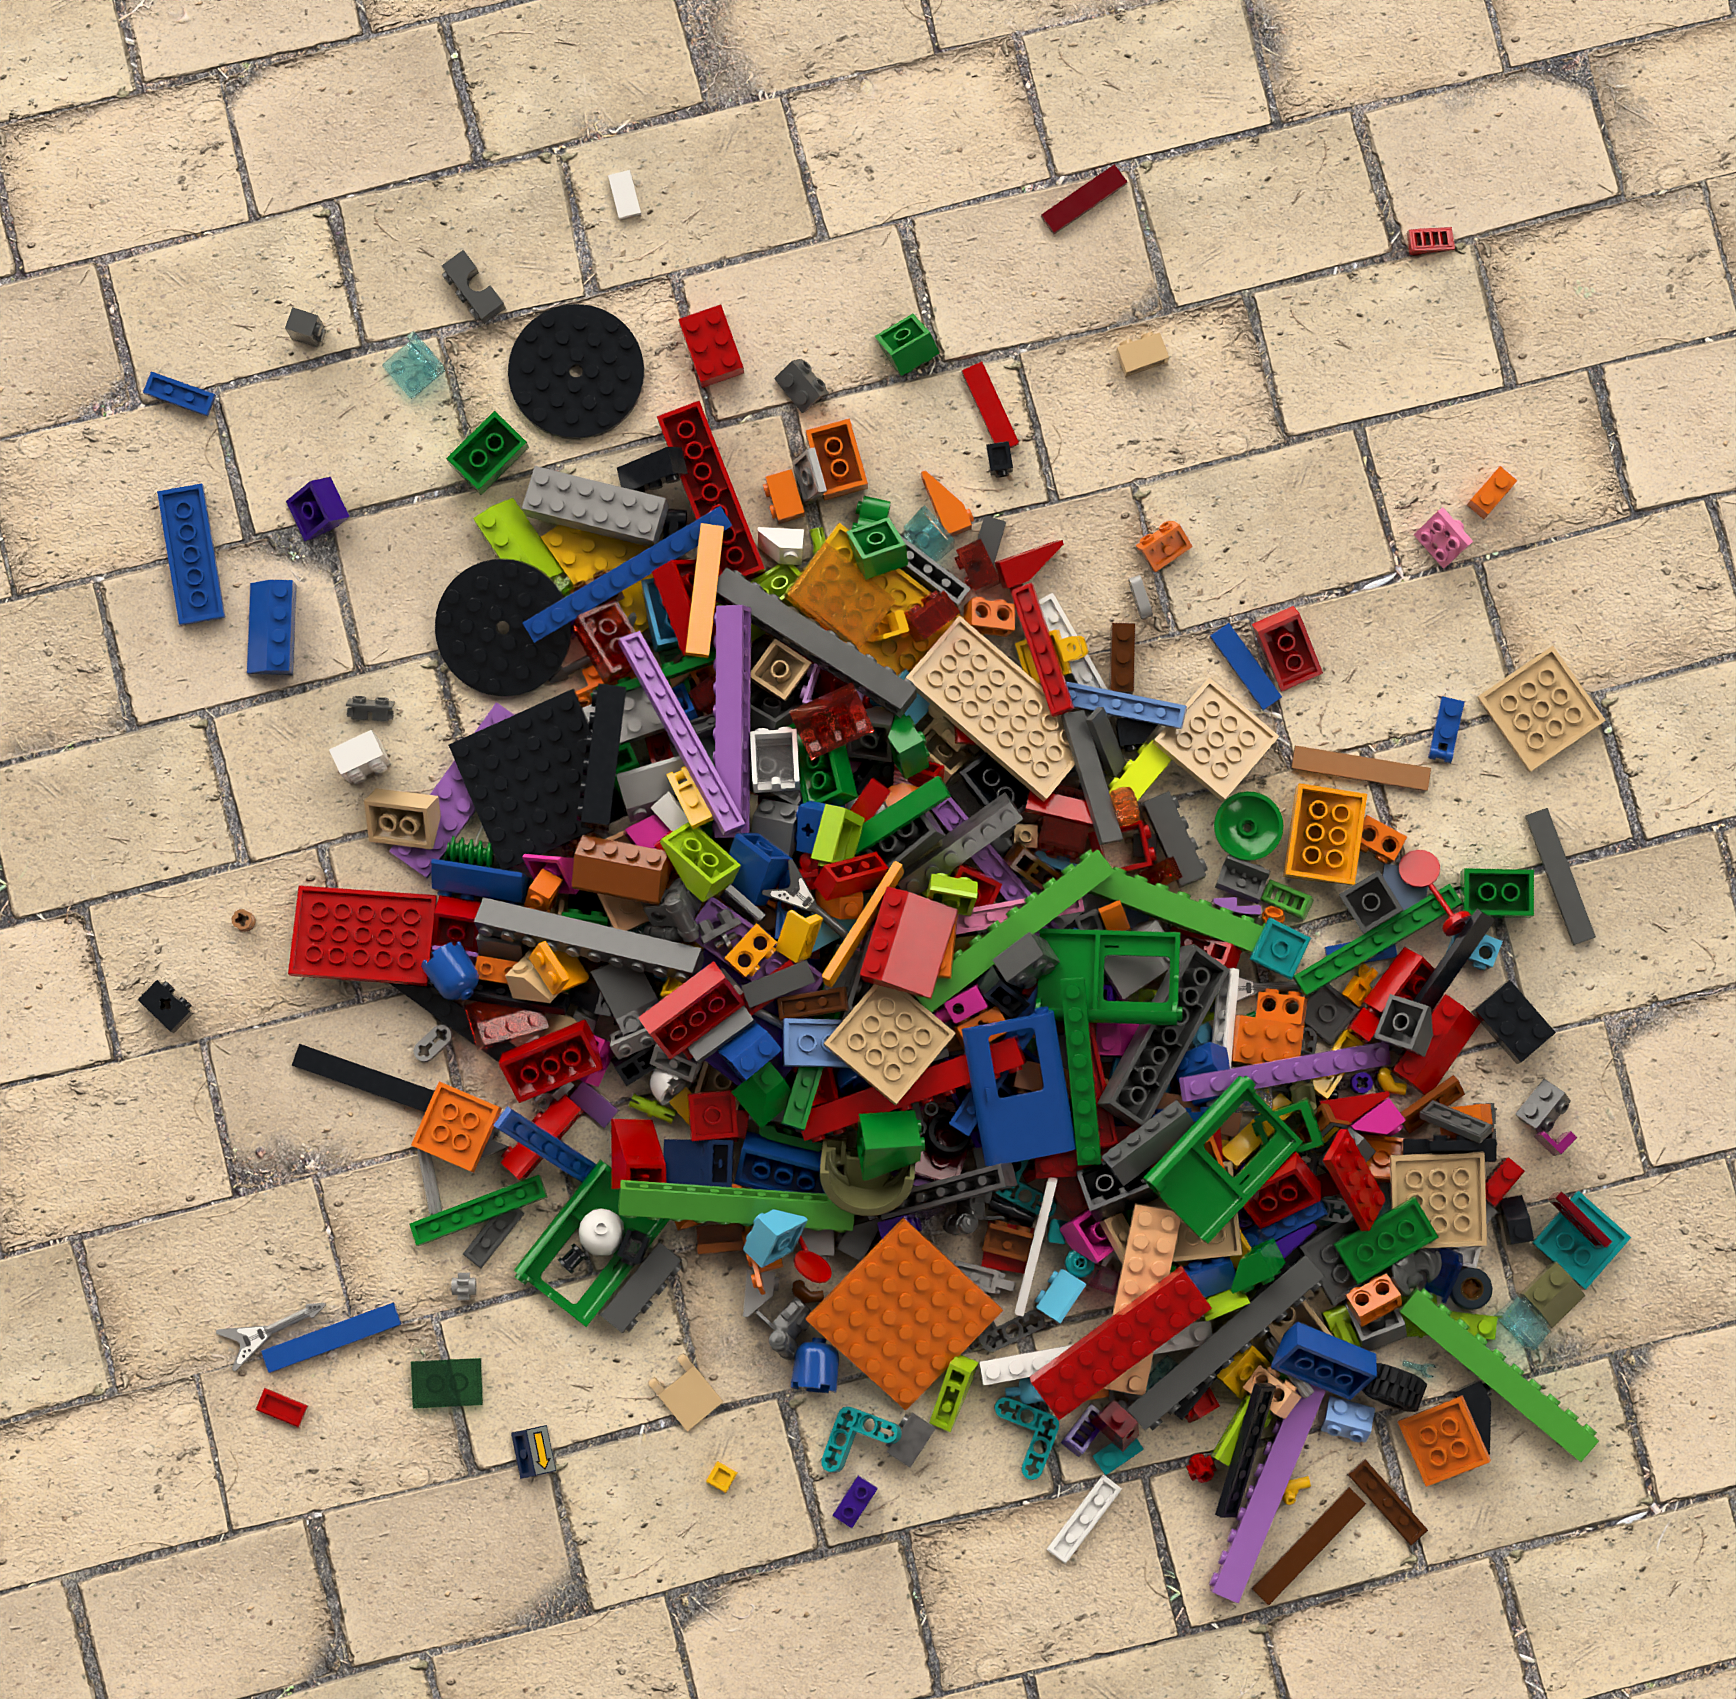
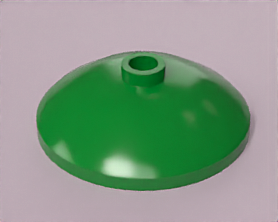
M1247 791L1232 795L1219 807L1214 820V832L1219 845L1229 855L1241 860H1258L1267 856L1277 847L1283 835L1284 824L1279 808L1270 798L1257 792ZM1249 824L1251 831H1244L1243 825Z

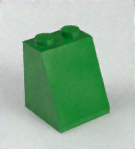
M915 1110L859 1114L856 1147L863 1180H869L920 1161L921 1151H925L924 1137H920L921 1121L916 1119Z

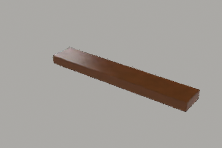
M1348 1487L1251 1589L1267 1605H1270L1366 1503Z

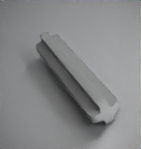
M418 1149L429 1214L433 1215L441 1212L442 1207L432 1155Z
M1270 1337L1264 1342V1346L1274 1358L1280 1344L1274 1337ZM1287 1375L1303 1398H1308L1314 1393L1309 1383Z

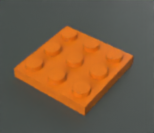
M439 1081L411 1146L474 1173L502 1108Z
M1463 1395L1398 1421L1426 1487L1491 1461Z

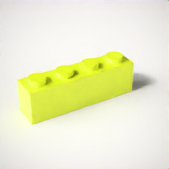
M1154 740L1149 744L1145 741L1137 751L1140 754L1135 761L1130 759L1122 769L1125 771L1122 777L1119 779L1116 776L1108 785V788L1111 789L1109 794L1118 824L1172 761L1171 758L1152 743Z

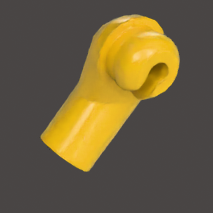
M1386 1067L1380 1068L1377 1074V1081L1385 1092L1389 1091V1093L1405 1096L1407 1084L1395 1082L1391 1076L1390 1069Z
M1309 1476L1289 1480L1282 1496L1285 1504H1294L1298 1491L1311 1487Z

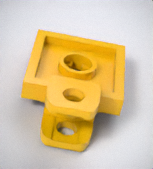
M1059 629L1049 631L1063 675L1071 674L1072 670L1069 662L1081 659L1089 653L1085 638L1083 636H1070L1062 639ZM1027 640L1016 642L1015 646L1023 671L1040 684L1041 682Z

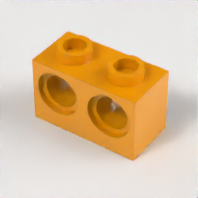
M756 923L727 954L724 960L743 978L747 975L752 977L760 969L758 963L764 957L768 960L777 950L773 947L777 942ZM761 937L766 941L764 950H758L754 947L755 938ZM744 954L750 958V965L748 967H741L738 964V957Z

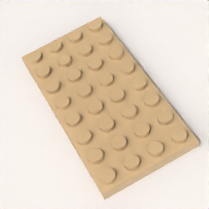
M961 616L957 617L906 676V679L915 684L917 693L1043 802L1075 765L1061 715L1057 717L1051 716L1042 686Z

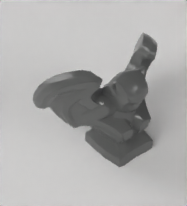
M1420 1248L1416 1253H1412L1391 1265L1392 1281L1401 1295L1409 1296L1411 1294L1410 1288L1417 1287L1423 1281V1277L1420 1274L1421 1271L1426 1272L1428 1283L1438 1276L1442 1266L1439 1251L1435 1250L1432 1253L1427 1249Z

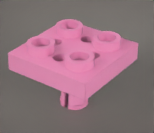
M1443 507L1414 534L1443 569L1473 542L1464 532L1463 523L1459 520H1454Z

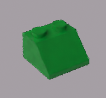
M914 314L875 335L883 352L900 376L913 371L914 368L930 361L940 353L931 333Z
M889 517L846 531L857 566L865 579L908 565L906 544Z

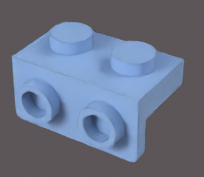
M1330 1396L1321 1431L1327 1432L1332 1436H1342L1354 1442L1365 1443L1372 1430L1375 1408Z

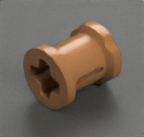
M245 909L235 911L231 918L233 926L243 932L252 930L256 923L254 915ZM243 915L249 918V920L245 921V926L239 923Z

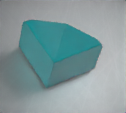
M1050 1220L1048 1242L1065 1245V1238L1059 1228L1065 1225L1067 1221Z

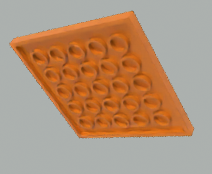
M903 1217L806 1317V1321L906 1411L949 1367L954 1357H959L1003 1312V1309Z

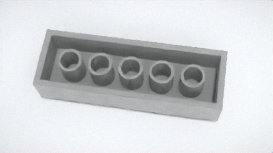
M534 466L522 506L526 517L651 547L659 542L669 509L668 502L663 497Z

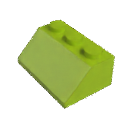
M1247 1395L1244 1396L1211 1454V1457L1228 1467L1232 1460L1250 1400V1396ZM1271 1410L1268 1412L1264 1428L1268 1426L1273 1417L1270 1415Z

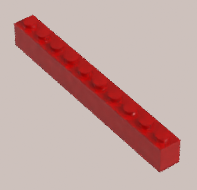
M1017 1036L989 1045L995 1079L1000 1077V1072L1008 1070L1009 1074L1022 1070L1021 1065L1026 1063V1059ZM966 1054L929 1066L896 1106L872 1086L840 1097L837 1100L812 1107L805 1130L801 1131L804 1141L811 1139L812 1143L825 1139L824 1134L833 1131L834 1135L847 1131L846 1126L852 1124L858 1127L859 1114L890 1112L895 1109L905 1111L913 1108L912 1103L920 1101L922 1105L934 1100L933 1096L942 1093L943 1097L956 1093L955 1088L964 1085L965 1089L971 1088Z

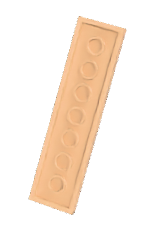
M1135 1203L1112 1316L1170 1274L1181 1220L1173 1210ZM1154 1351L1104 1387V1389L1144 1395Z

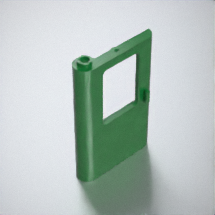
M1040 929V937L1048 942L1060 963L1055 966L1051 973L1038 978L1035 1009L1048 1007L1049 1010L1054 1011L1055 1021L1064 1022L1060 980L1084 977L1089 1023L1177 1025L1178 1021H1182V1007H1178L1180 932ZM1106 956L1169 958V1000L1165 1003L1104 1000V964Z
M601 1159L514 1269L517 1273L514 1276L524 1285L529 1282L585 1327L589 1325L634 1267L623 1263L620 1260L622 1257L617 1255L619 1251L617 1250L576 1304H572L542 1280V1273L579 1228L585 1215L597 1209L611 1210L623 1221L625 1234L628 1229L633 1228L653 1237L649 1246L670 1220L669 1218L650 1220L640 1216L626 1218L623 1215H619L620 1189H612V1168ZM632 1241L628 1251L637 1255L641 1244Z

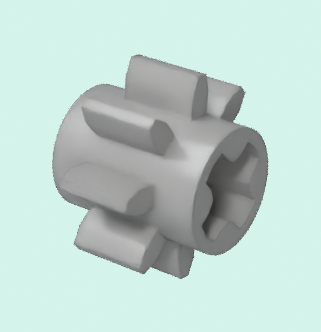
M458 1273V1278H452V1295H458V1300H470V1295H476V1278H470V1273Z

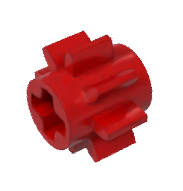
M1204 1454L1192 1456L1189 1460L1190 1465L1186 1466L1191 1480L1195 1481L1197 1479L1200 1483L1210 1481L1214 1476L1213 1472L1217 1470L1210 1455L1205 1457Z

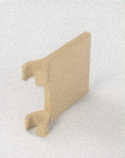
M682 1353L678 1356L677 1360L686 1370L683 1375L666 1389L655 1377L649 1380L648 1384L688 1432L724 1401L689 1358Z

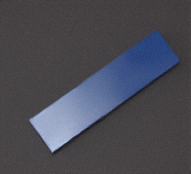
M1230 623L1210 635L1214 644L1262 711L1282 698Z

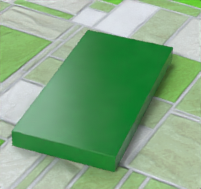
M1414 1196L1376 1218L1370 1231H1361L1359 1228L1333 1244L1356 1283L1360 1284L1439 1237Z

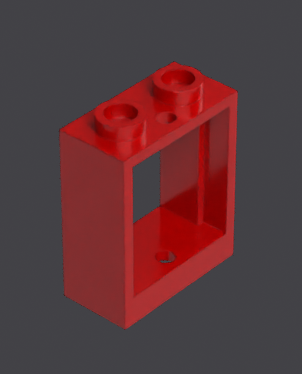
M1142 820L1120 825L1121 833L1139 829L1146 862L1121 867V869L1126 870V873L1155 867L1153 861L1157 860L1154 847L1150 848L1148 839L1152 838L1149 825H1145ZM1096 832L1088 833L1092 852L1099 850L1105 858L1103 846L1099 845Z

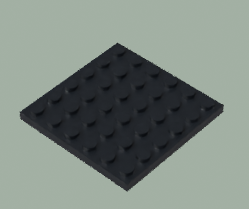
M575 689L566 691L448 745L501 870H508L524 863L522 858L524 854L542 855L582 837V835L598 830L581 827V821H577L578 805L583 804L584 798H580L581 781H586L587 775H583L584 758H589L590 754L586 752L587 735H592V730L589 729V721ZM614 785L610 824L628 816L616 785Z

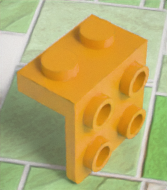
M546 941L538 943L529 956V960L552 995L580 985L589 979L588 973L577 957L569 956L561 951L553 952Z

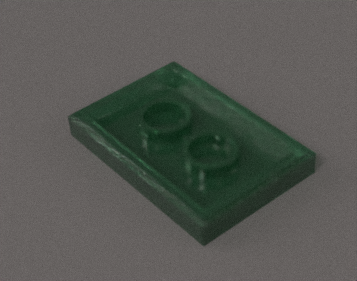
M482 1358L411 1361L413 1409L484 1405Z

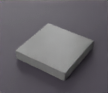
M815 447L807 449L792 462L804 505L812 504L827 491Z

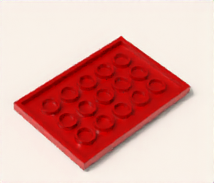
M299 885L288 975L428 986V976L423 971L421 964L424 960H427V962L431 960L433 921L437 905V895Z

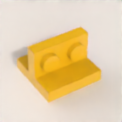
M1253 1345L1242 1354L1238 1351L1233 1357L1234 1361L1217 1375V1379L1241 1400L1248 1393L1243 1386L1257 1367L1261 1365L1268 1369L1271 1366V1363Z

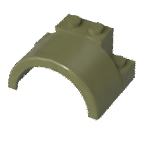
M827 1137L823 1139L820 1165L821 1185L827 1197L842 1210L861 1216L881 1215L897 1208L909 1196L914 1184L915 1163L897 1169L899 1173L892 1179H890L891 1172L869 1180H863L857 1148L846 1147V1139ZM840 1164H845L844 1176L836 1168Z

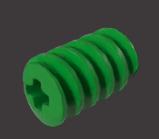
M452 836L447 844L445 861H448L450 858L451 862H458L459 860L463 864L468 862L470 865H476L477 863L478 866L485 867L487 865V867L492 868L495 854L490 842H488L486 848H483L481 840L477 846H474L473 839H470L466 845L464 837H461L459 843H456L455 836Z

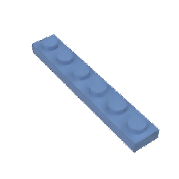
M1066 681L1074 708L1094 711L1097 707H1104L1108 715L1178 729L1183 728L1187 710L1186 705Z

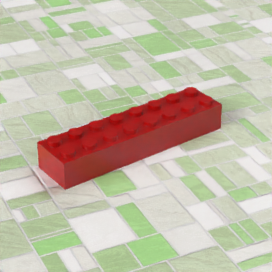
M700 401L657 416L658 424L667 447H682L688 474L679 478L695 519L697 520L721 506L732 524L731 527L723 531L718 578L726 568L732 571H739L746 580L765 573L761 557Z
M1180 1266L1029 1377L1031 1384L1058 1420H1060L1207 1313L1212 1307L1184 1268Z

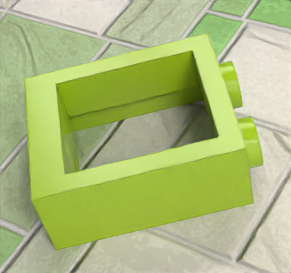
M825 804L811 858L819 862L818 866L823 867L827 864L855 857L865 818L847 808Z

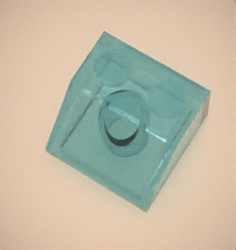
M925 505L903 528L905 533L903 537L911 544H915L919 550L935 562H938L954 548L955 539Z
M1514 1296L1494 1316L1526 1350H1535L1549 1334L1550 1330L1546 1327L1549 1323L1540 1314L1536 1316L1530 1310L1533 1306L1524 1297L1520 1299L1518 1296Z

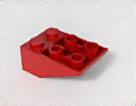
M611 1119L612 1189H620L621 1180L666 1183V1163L653 1120Z

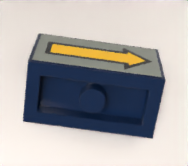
M547 1425L511 1433L520 1479L556 1471Z

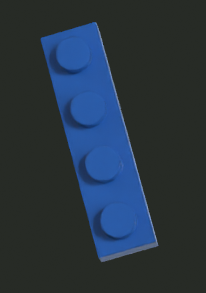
M1321 1200L1262 1229L1255 1224L1242 1231L1252 1248L1271 1238H1274L1276 1242L1308 1224L1327 1216L1328 1213Z

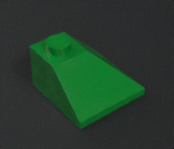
M769 1061L731 1093L757 1125L762 1128L786 1108L791 1089Z

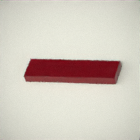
M1114 164L1041 214V218L1051 232L1056 234L1127 185L1128 182Z

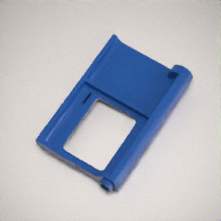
M1048 1007L1034 1009L1035 1013H1032L1030 1016L961 1029L986 1166L1013 1163L1076 1149L1054 1011L1049 1010ZM1033 1028L1043 1089L1000 1098L995 1081L989 1037L994 1034Z

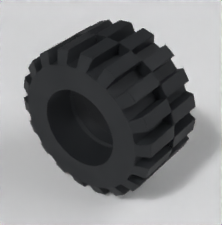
M1376 1363L1377 1377L1362 1389L1364 1394L1390 1407L1407 1412H1418L1427 1383L1420 1377L1402 1369Z

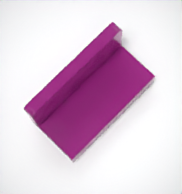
M1544 1131L1534 1135V1138L1553 1156L1561 1155L1577 1139L1571 1131L1562 1133L1555 1141Z

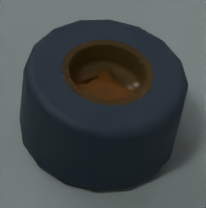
M1476 1268L1460 1269L1453 1274L1448 1286L1449 1295L1454 1304L1468 1310L1479 1309L1486 1305L1492 1296L1493 1290L1488 1275Z

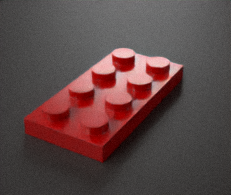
M1340 1129L1328 1149L1323 1162L1361 1231H1370L1386 1199L1348 1129Z

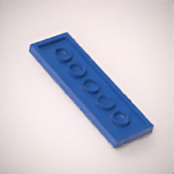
M201 483L157 491L179 625L226 618L204 485Z

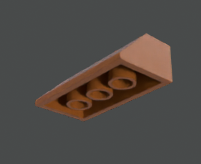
M582 835L574 854L572 888L659 905L674 866L664 850Z

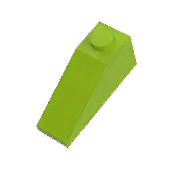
M963 1355L955 1356L950 1362L929 1421L930 1424L948 1432L952 1431L979 1362Z

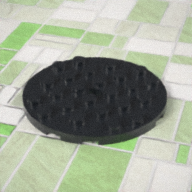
M563 305L540 314L521 331L510 353L508 380L511 393L519 410L540 430L565 439L596 437L614 429L634 409L644 383V362L641 349L633 333L616 316L590 305ZM572 367H581L583 370L581 376H571L570 370Z
M492 559L465 569L448 585L436 611L435 635L444 662L451 672L464 684L488 695L515 696L538 688L547 682L563 664L571 644L572 623L571 621L535 643L522 623L562 600L565 596L545 572L520 560ZM500 621L508 623L509 631L507 634L499 632L497 625Z

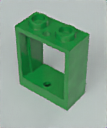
M1309 1098L1273 1110L1278 1116L1301 1109L1312 1141L1301 1144L1295 1150L1297 1153L1324 1144V1139ZM1260 1114L1255 1116V1122L1252 1123V1127L1256 1137H1261L1263 1142L1260 1145L1261 1149L1269 1141V1137L1263 1124L1266 1120Z

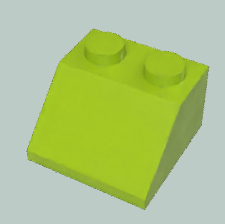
M944 873L931 874L926 898L952 908H957L960 915L971 916L977 899L978 882L972 881L967 877H949Z

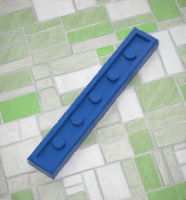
M508 1106L494 1123L498 1130L580 1182L584 1181L596 1165L592 1160Z
M393 1302L267 1348L261 1352L267 1370L271 1373L399 1326L402 1323Z

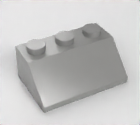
M680 756L616 774L630 823L644 820L656 814L651 807L667 792H670L679 802L666 774L670 772L674 774L682 770L681 767L685 765ZM685 778L679 781L678 784L686 782L687 779Z

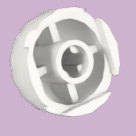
M657 1067L653 1070L654 1072L650 1078L651 1092L662 1105L670 1104L669 1101L685 1087L690 1089L695 1083L697 1076L690 1082Z
M597 1209L585 1215L580 1223L578 1231L580 1243L592 1255L607 1256L619 1250L625 1237L623 1221L611 1210Z

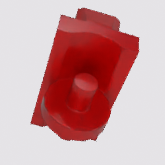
M803 853L800 857V866L802 868L798 870L809 890L817 889L813 883L823 867H819V862L811 858L812 854Z

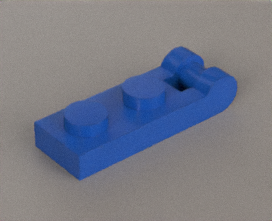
M1441 697L1428 754L1429 759L1435 760L1439 758L1451 764L1465 701ZM1438 745H1447L1446 751L1438 749Z

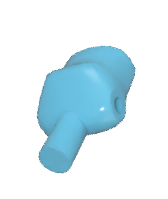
M1029 1377L1020 1379L1019 1387L1005 1388L1006 1397L1020 1396L1023 1404L1044 1401L1031 1384Z

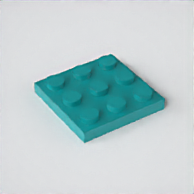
M1576 1191L1570 1200L1612 1243L1607 1248H1596L1568 1219L1558 1212L1534 1239L1532 1244L1552 1262H1557L1580 1287L1586 1290L1632 1237L1580 1191Z

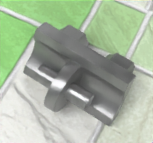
M726 908L716 914L722 924L717 929H714L709 918L698 924L699 932L702 936L700 940L703 945L720 936L721 939L714 942L717 949L723 945L728 950L733 948L730 941L738 938L736 933L732 932L728 935L725 933L740 925L741 921L738 917L735 918L733 913Z

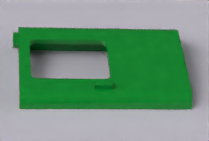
M1238 1076L1143 1177L1145 1183L1207 1244L1303 1142L1256 1094L1254 1089L1256 1084L1247 1076L1244 1078ZM1244 1101H1248L1275 1129V1134L1235 1177H1232L1205 1150L1204 1144Z

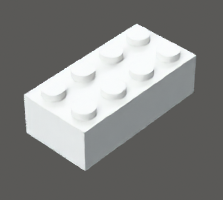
M643 687L626 692L619 746L627 742L631 744L665 732L666 730ZM591 705L583 707L588 721L590 712L595 713V707H591Z

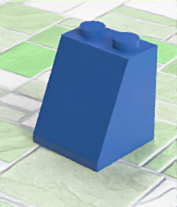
M736 833L729 855L741 864V867L731 885L755 906H765L770 897L763 895L762 891L776 889L788 868V860L792 858L759 833Z
M755 1023L716 1052L741 1082H744L782 1051V1049L764 1028Z

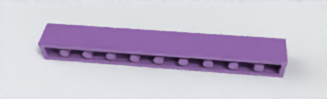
M745 605L716 606V613L714 614L716 658L714 659L713 666L716 672V682H714L713 691L716 695V705L713 707V715L716 718L713 730V739L715 741L713 762L716 771L745 822L744 828L723 836L714 820L712 824L715 838L722 840H734L736 833H749L751 608Z
M1312 1384L1309 1385L1314 1390V1393L1308 1398L1301 1397L1286 1419L1276 1420L1272 1429V1433H1275L1273 1440L1266 1443L1263 1451L1266 1457L1263 1464L1259 1463L1256 1467L1254 1476L1257 1478L1254 1486L1249 1485L1245 1494V1498L1248 1499L1245 1508L1241 1506L1238 1511L1236 1520L1239 1522L1236 1530L1232 1528L1228 1535L1227 1542L1230 1543L1227 1551H1222L1218 1560V1564H1221L1218 1573L1214 1572L1210 1579L1209 1586H1212L1211 1592L1238 1604L1326 1390Z

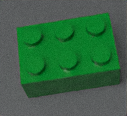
M494 411L446 460L463 479L482 495L529 449V446Z
M1464 868L1460 871V899L1463 902L1460 906V911H1468L1472 916L1476 909H1479L1493 918L1533 917L1534 870Z

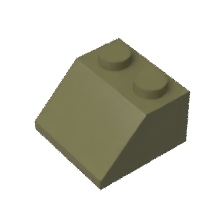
M1551 1262L1519 1294L1551 1328L1585 1297V1294L1574 1279L1557 1262Z

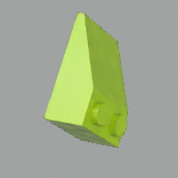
M689 822L660 841L686 888L702 902H705L732 884L741 867V864L699 827L692 829Z
M1231 1289L1205 1297L1212 1309L1202 1315L1200 1320L1207 1322L1248 1305L1250 1301L1245 1293L1242 1294L1241 1291L1233 1294Z

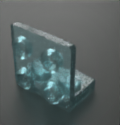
M414 331L407 336L409 342L382 365L410 399H413L446 371L440 360Z

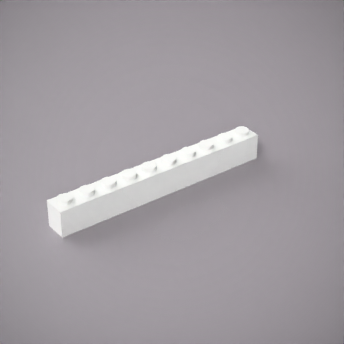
M1210 1320L1207 1322H1193L1157 1348L1153 1354L1202 1345L1213 1335ZM1072 1345L979 1361L983 1385L1030 1377Z

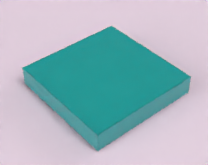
M1268 918L1249 960L1292 980L1311 938L1272 918Z

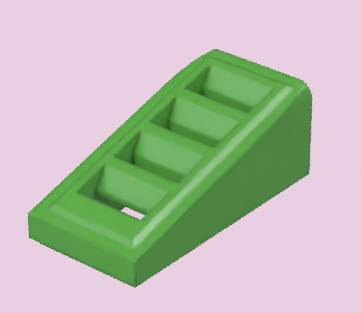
M1271 879L1260 899L1302 920L1306 919L1314 901L1312 896ZM1277 888L1279 890L1274 900L1270 899L1274 889ZM1283 892H1286L1283 903H1280ZM1292 896H1294V897H1296V898H1295V900H1294L1292 906L1290 907V906H1288V904H1289V902H1290ZM1303 900L1304 902L1299 911L1297 910V908L1299 906L1300 901Z

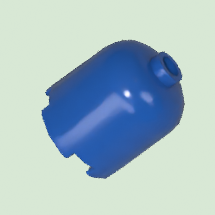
M459 941L456 946L452 942L441 946L432 952L434 957L429 962L427 960L422 962L421 967L443 998L447 1000H457L460 998L461 1000H466L473 995V990L479 982V974Z
M813 1337L812 1342L800 1344L795 1354L790 1387L797 1390L799 1387H807L806 1391L829 1393L831 1391L836 1393L839 1353L833 1345L826 1344V1339Z

